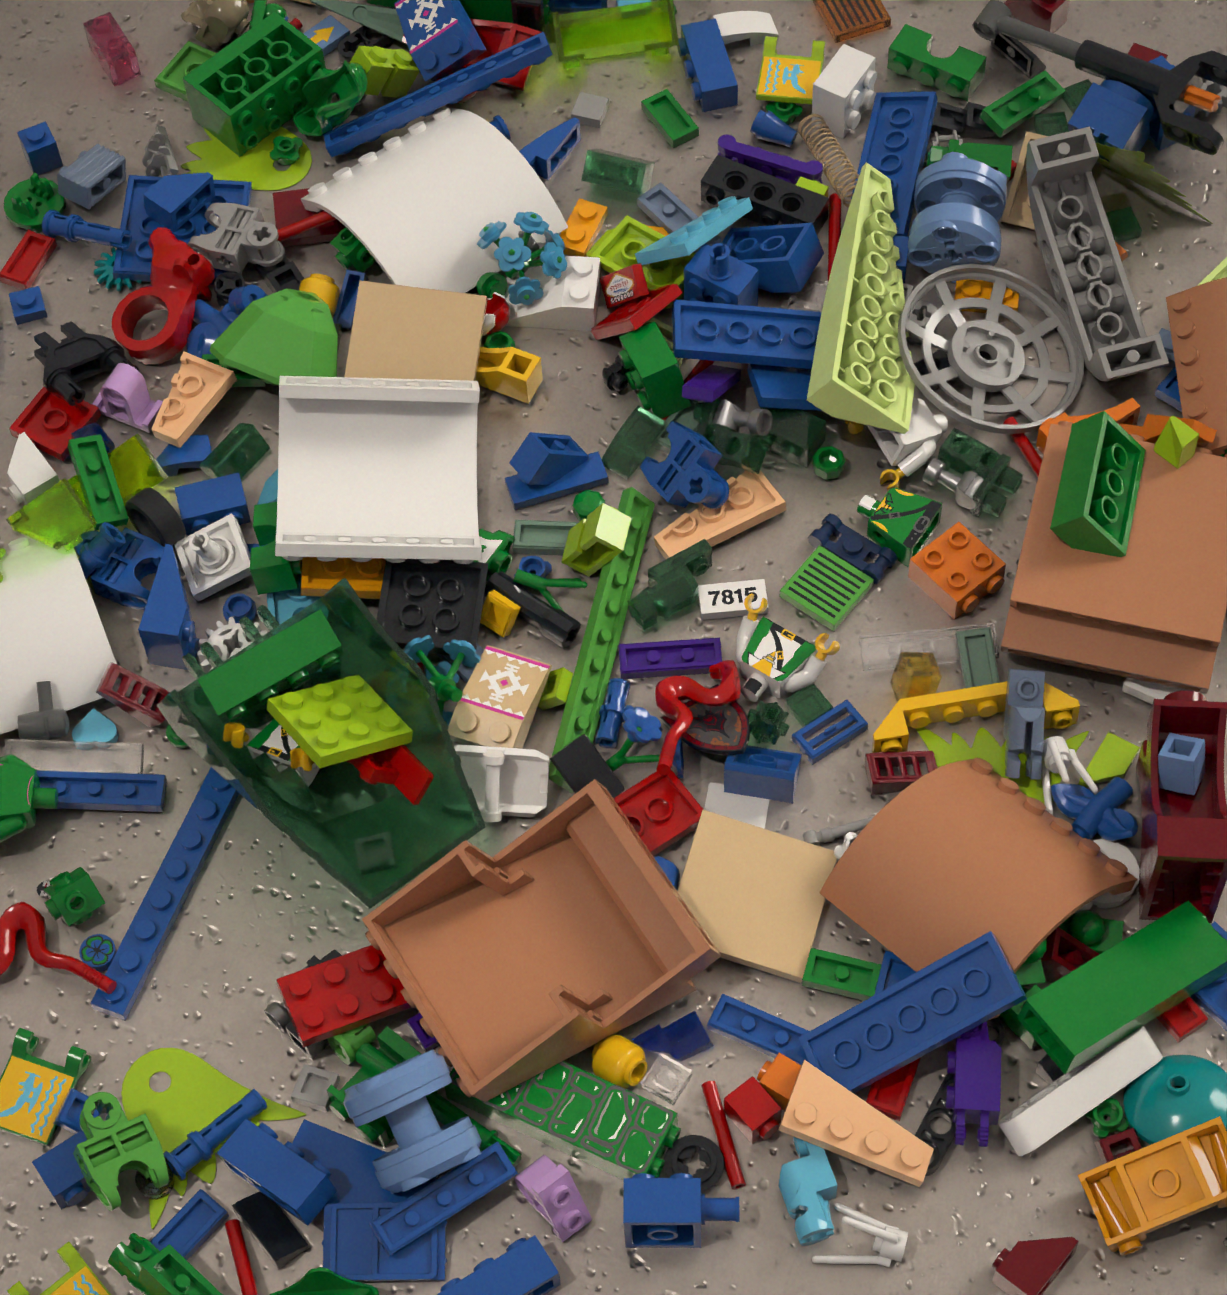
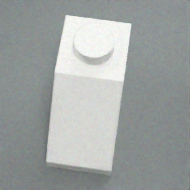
M25 432L19 434L7 471L12 485L8 487V491L17 504L23 502L31 513L64 492L58 475Z

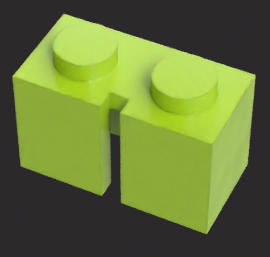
M359 45L349 64L352 62L358 63L365 70L368 82L365 95L378 96L381 93L385 97L402 98L407 95L420 72L411 54L403 49L396 50L379 46Z
M602 503L587 516V519H582L569 530L561 563L590 577L624 551L631 517L619 512L615 507Z

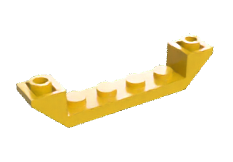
M1007 681L899 699L874 732L872 753L907 751L909 739L907 727L922 728L931 723L943 721L953 723L967 717H989L998 712H1004ZM1044 682V729H1064L1077 724L1080 709L1079 701Z

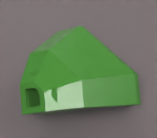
M286 288L252 301L211 344L209 350L219 360L220 365L230 369L241 370L261 378L263 382L270 385H279L280 376L337 377L338 334L328 304L312 292Z

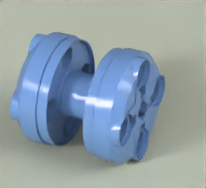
M959 152L946 153L941 158V161L935 162L923 169L918 175L915 185L914 200L918 215L913 220L909 232V262L914 266L922 267L931 274L954 265L981 264L994 266L1001 252L1002 238L998 221L1003 214L1006 204L1007 177L1005 174L994 170L983 162L970 159Z
M434 1049L414 1056L344 1090L346 1095L343 1104L356 1127L385 1115L399 1147L372 1161L376 1170L375 1175L381 1188L390 1191L391 1194L412 1189L438 1174L482 1154L479 1149L482 1140L475 1125H472L469 1116L439 1127L426 1095L453 1081L443 1055L435 1053Z

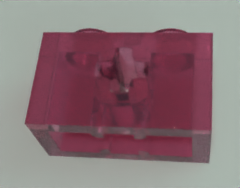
M110 12L83 23L89 47L114 86L141 75L135 50Z

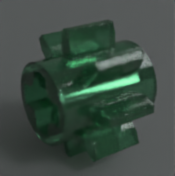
M762 700L759 701L756 710L750 709L747 715L749 722H751L750 733L757 740V743L771 742L775 745L780 736H785L790 727L785 723L789 713L784 712L778 705V702L764 703Z

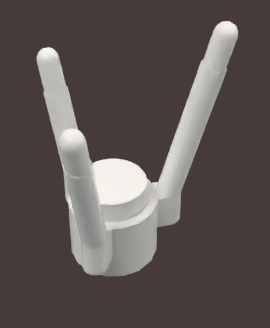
M1052 736L1045 739L1042 753L1041 775L1044 805L1046 806L1045 810L1052 815L1050 770L1053 773H1059L1063 782L1066 783L1069 781L1067 769L1072 764L1093 793H1097L1099 790L1079 761L1075 750L1069 749L1065 739L1060 736Z
M836 1203L834 1208L847 1215L842 1218L844 1224L875 1236L872 1250L879 1252V1255H827L812 1257L813 1263L878 1264L890 1267L891 1260L902 1261L908 1232L898 1230V1227L884 1224L857 1210Z

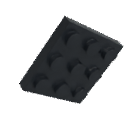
M405 559L404 562L400 563L386 561L373 645L404 649L411 640L430 635L435 646L428 653L450 655L445 652L443 646L446 642L450 643L451 640L467 641L477 650L488 563L473 561L470 564H458L453 560L423 563L419 559Z

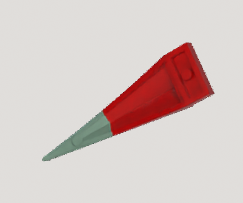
M310 0L311 3L407 45L396 9L339 0ZM470 19L487 51L460 69H464L541 33V31L515 23ZM532 65L520 70L515 76L502 78L494 82V84L498 83L524 91Z

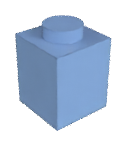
M1169 733L1158 754L1159 788L1195 795L1205 774L1204 739Z

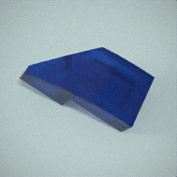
M696 1011L687 1014L664 1028L658 1024L632 1039L642 1049L680 1062L714 1046Z

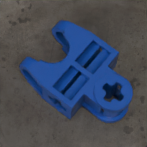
M671 421L666 428L671 442V450L668 457L662 462L646 457L640 465L643 474L650 485L668 503L684 508L690 502L695 504L702 503L711 509L720 508L729 496L727 481L714 469L723 455L704 436L678 422Z
M125 527L121 533L124 535L126 543L122 547H117L107 558L108 563L106 566L96 568L92 572L90 579L95 594L122 606L145 610L150 591L141 586L142 582L140 581L145 576L157 572L164 547L155 540ZM88 531L78 537L75 549L79 557L81 556L82 545L86 542L90 543L99 531Z

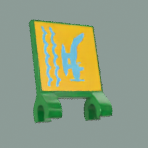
M19 1028L13 1041L10 1058L0 1078V1130L49 1147L58 1127L53 1122L68 1091L71 1088L75 1089L79 1078L88 1068L91 1056L86 1054V1050L72 1046L67 1055L65 1067L31 1056L37 1047L39 1038L33 1036V1032Z

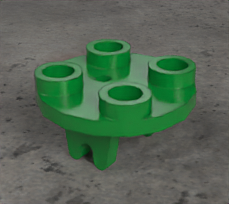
M33 173L30 179L17 183L8 191L4 198L3 208L7 219L16 227L27 230L31 229L33 232L41 233L43 232L42 220L46 212L57 210L62 214L66 208L65 197L59 195L56 183L45 177L39 178L37 173Z

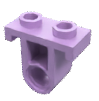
M118 363L101 387L100 393L92 404L99 407L102 415L150 433L163 401L157 400L155 402L150 399L145 379L137 369L125 363Z
M543 1155L514 1177V1181L522 1195L553 1226L554 1234L562 1242L592 1220L570 1172L561 1163L557 1166L546 1155Z

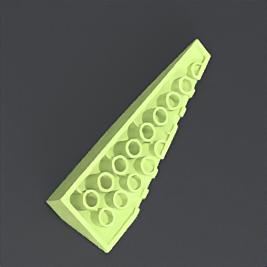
M866 162L862 166L850 202L827 285L807 401L831 417L905 434L909 431L915 384L903 363L897 337L898 321L905 304L902 271L896 267V261L900 259L899 248L894 246L893 236L897 234L896 223L893 222L890 213L894 211L891 179Z

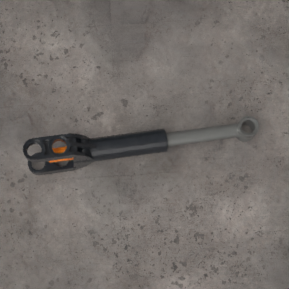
M990 0L972 24L974 31L986 40L992 41L999 33L1073 60L1075 61L1076 69L1105 80L1124 83L1138 92L1154 98L1164 136L1169 140L1209 155H1215L1224 143L1223 137L1211 124L1185 115L1183 112L1189 105L1210 113L1217 111L1221 97L1200 88L1203 86V79L1227 87L1226 55L1211 50L1191 56L1171 70L1088 39L1081 44L1011 17L1010 9L999 0Z

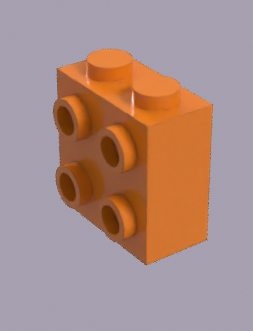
M958 521L910 558L908 577L955 620L964 612L968 614L973 611L979 604L980 599L988 593L994 594L1002 587L1005 581L1006 563Z

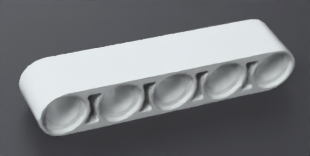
M1143 1025L1055 1080L1005 1115L998 1122V1125L1018 1156L1028 1154L1161 1061L1163 1056Z

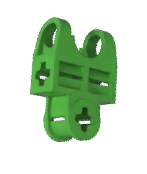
M97 1092L89 1096L84 1103L79 1117L80 1127L87 1140L76 1145L73 1155L88 1186L100 1202L110 1211L122 1206L116 1187L119 1186L118 1175L125 1170H137L146 1179L150 1177L152 1183L158 1189L169 1183V1176L163 1150L146 1114L144 1113L128 1121L118 1099L108 1092ZM97 1110L100 1114L107 1113L106 1120L103 1121L100 1116L94 1118V1111Z

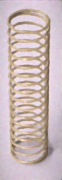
M818 114L808 115L798 125V132L816 161L825 166L823 167V172L843 205L849 207L850 204L846 202L851 200H846L844 197L853 196V194L846 196L845 194L853 190L856 185L848 188L846 191L845 189L851 184H857L855 179L859 178V174H857L851 161H849L837 139L829 130L823 117ZM812 117L820 118L808 123L803 132H801L803 124ZM816 121L822 122V124H817L810 128L807 134L804 135L806 128L811 123ZM816 126H821L820 129L813 132V134L808 135L813 128H815ZM820 130H824L820 135L816 136L815 138H811ZM826 134V136L823 139H821L818 142H814L821 135ZM825 139H829L825 144H823L820 147H817V145L820 142H822ZM832 143L828 148L820 151L826 144ZM835 147L833 151H831L827 155H823L825 151ZM837 152L835 156L825 160L828 155ZM840 156L837 161H835L834 163L828 164L832 159H834L835 157ZM842 161L839 166L830 169L835 163ZM845 165L841 171L833 173L837 168ZM848 169L844 175L837 177L839 173ZM851 174L846 180L839 182L844 176ZM849 179H853L848 185L842 186Z

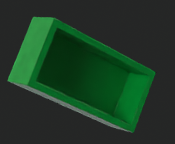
M320 609L197 680L221 721L225 723L230 720V722L237 723L250 715L248 709L258 703L264 707L267 705L268 698L279 696L278 692L286 687L291 686L292 689H296L311 680L309 674L321 668L325 672L337 666L341 662L339 658L344 655L340 641Z

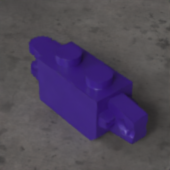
M987 1021L962 1034L960 1038L956 1039L955 1051H948L947 1073L953 1074V1086L946 1087L945 1108L952 1109V1122H955V1145H964L966 1140L965 1123L979 1124L977 1129L978 1146L987 1147L989 1125L998 1124L1001 1100L1002 1048L995 1041L989 1040Z

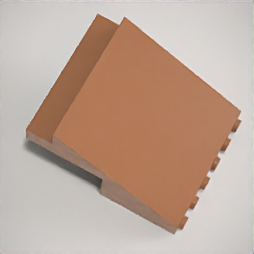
M1059 421L1058 425L1050 424L1011 593L1001 652L1206 694L1210 686L1227 607V454L1224 457L1211 455V450L1196 447L1194 456L1177 469L1154 452L1155 443L1144 442V437L1129 434L1146 452L1126 556L1115 557L1073 549L1050 529L1073 423Z
M596 779L493 857L469 841H463L362 919L369 930L365 933L367 939L376 950L379 951L381 949L386 957V960L383 961L385 968L394 979L399 978L404 986V989L401 990L404 999L412 1008L417 1007L423 1018L419 1020L422 1028L430 1037L437 1039L441 1046L438 1049V1053L443 1055L447 1065L454 1067L460 1076L456 1079L458 1086L467 1097L473 1096L484 1102L696 991L697 988L691 979L721 957L715 945L612 795Z

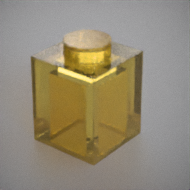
M900 653L890 681L897 702L903 698L936 693L942 676L934 653Z

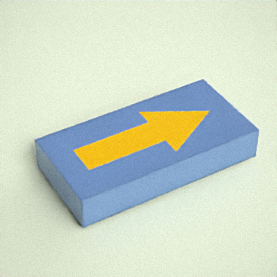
M329 15L303 34L320 46L325 56L337 48L342 39L350 35V30L332 15Z

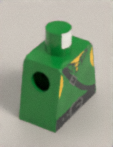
M891 488L881 502L868 495H864L857 507V513L869 518L867 527L868 539L880 547H887L894 551L898 561L909 567L910 558L921 551L940 523L942 503L898 488Z

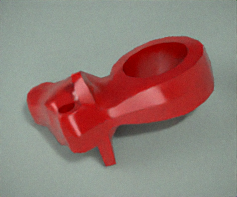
M161 227L155 229L148 239V244L152 250L151 285L129 293L118 304L112 316L111 327L117 342L132 358L145 365L164 363L175 357L185 347L193 323L196 299L206 302L211 301L212 292L208 285L215 278V270L209 260L202 254L195 252L187 243L178 240L169 229ZM154 310L168 311V320L164 328L156 336L147 340L133 339L134 328L145 314Z

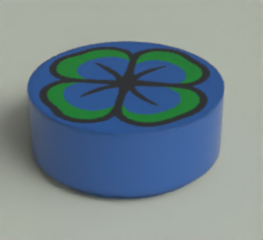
M95 934L83 941L79 950L82 962L99 972L108 970L117 952L113 940L103 934Z

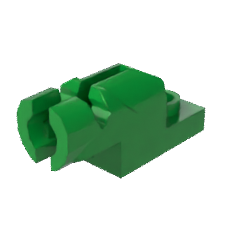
M136 1233L130 1234L128 1246L121 1241L113 1250L108 1260V1263L121 1276L126 1275L129 1284L143 1295H223L170 1244L159 1251L150 1241L144 1237H139Z

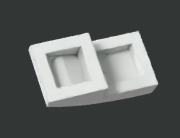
M735 11L713 15V19L716 18L724 44L748 39L750 46L764 43L765 36L777 37L779 39V34L770 13Z

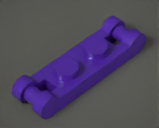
M728 134L722 135L718 139V155L792 184H796L800 176L822 184L823 166L819 161L802 162L789 156H782L759 147L736 142V139Z

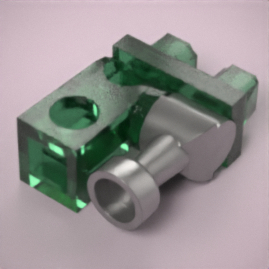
M718 398L712 403H696L693 411L694 420L699 422L696 432L704 436L723 455L717 464L738 467L748 472L759 474L768 446L750 434L738 432L740 427H748L752 434L767 435L773 424L771 412L760 408L754 409L750 413L744 412L730 401Z
M954 428L940 447L938 459L933 458L927 466L922 481L932 486H935L938 482L955 492L957 504L960 507L971 509L970 514L978 518L983 511L999 517L1007 505L1008 497L998 493L997 490L1000 487L1011 494H1015L1021 486L1023 475L1010 467L1011 457L1003 453L1000 455L989 446ZM953 469L962 474V477L948 471Z

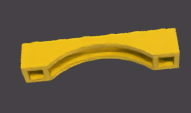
M480 347L475 381H478V384L482 387L529 404L543 381L541 357L514 347Z

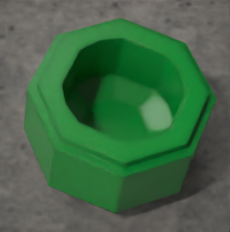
M833 446L819 448L812 459L815 475L825 480L838 478L845 469L843 452Z
M585 490L575 496L572 505L573 513L580 522L584 518L587 519V516L602 503L605 504V500L599 492Z

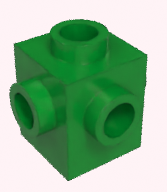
M347 227L341 230L330 242L337 252L334 256L335 259L346 270L352 267L357 272L363 273L376 261Z
M81 867L71 873L66 871L58 874L50 881L51 885L44 889L49 900L44 902L55 921L61 918L68 926L73 923L78 925L87 921L93 915L92 911L105 904L89 874Z

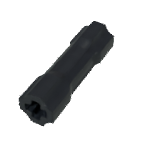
M502 571L495 572L488 579L484 597H487L488 592L496 590L521 607L517 616L540 630L543 636L562 648L565 646L569 647L576 639L577 633L581 629L579 621L562 610L553 608L524 589L521 584L513 582L514 579Z

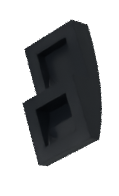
M937 102L931 133L937 131L939 135H952L953 130H956L960 138L993 137L995 134L979 117L982 110L987 106L968 102L966 107L962 109Z
M286 254L278 264L265 267L252 263L273 293L286 288L299 290L300 283L304 279L293 261L290 262Z

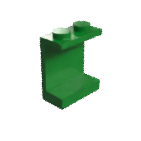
M388 1026L377 1036L380 1046L378 1050L397 1064L421 1054ZM362 1066L340 1091L331 1084L327 1089V1093L331 1102L329 1108L343 1121L347 1118L353 1121L343 1104L346 1095L344 1090L375 1076V1074ZM385 1115L356 1128L357 1132L366 1141L372 1144L376 1140L384 1148L395 1138Z

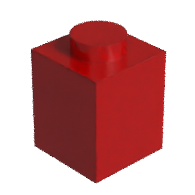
M753 1076L724 1097L725 1114L751 1144H754L760 1138L766 1140L778 1131L779 1123H781L782 1109Z

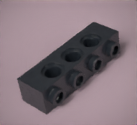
M720 155L716 156L701 179V201L706 202L712 207H718V202L727 197L735 196L737 200L749 197L753 209L741 218H747L763 226L813 223L818 235L828 219V197Z

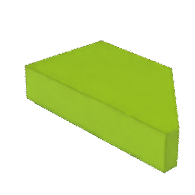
M1108 732L1086 771L1095 784L1104 781L1110 782L1114 777L1123 779L1138 755L1140 747ZM1081 777L1078 785L1088 788L1089 786Z

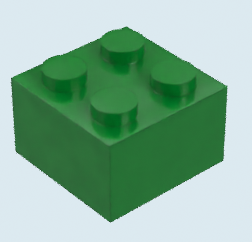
M655 321L619 337L623 350L618 352L625 369H630L625 375L633 391L639 390L640 393L637 394V397L644 412L650 410L654 419L658 420L691 406L690 400L682 397V386L685 383L679 363Z

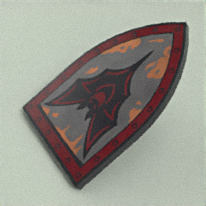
M716 684L715 686L711 687L710 689L716 688V687L719 686V685ZM693 700L684 703L693 714L690 728L681 737L684 743L696 750L710 754H744L750 739V724L746 712L737 701L722 706H705ZM665 716L660 717L661 721L669 729L675 723L674 720Z

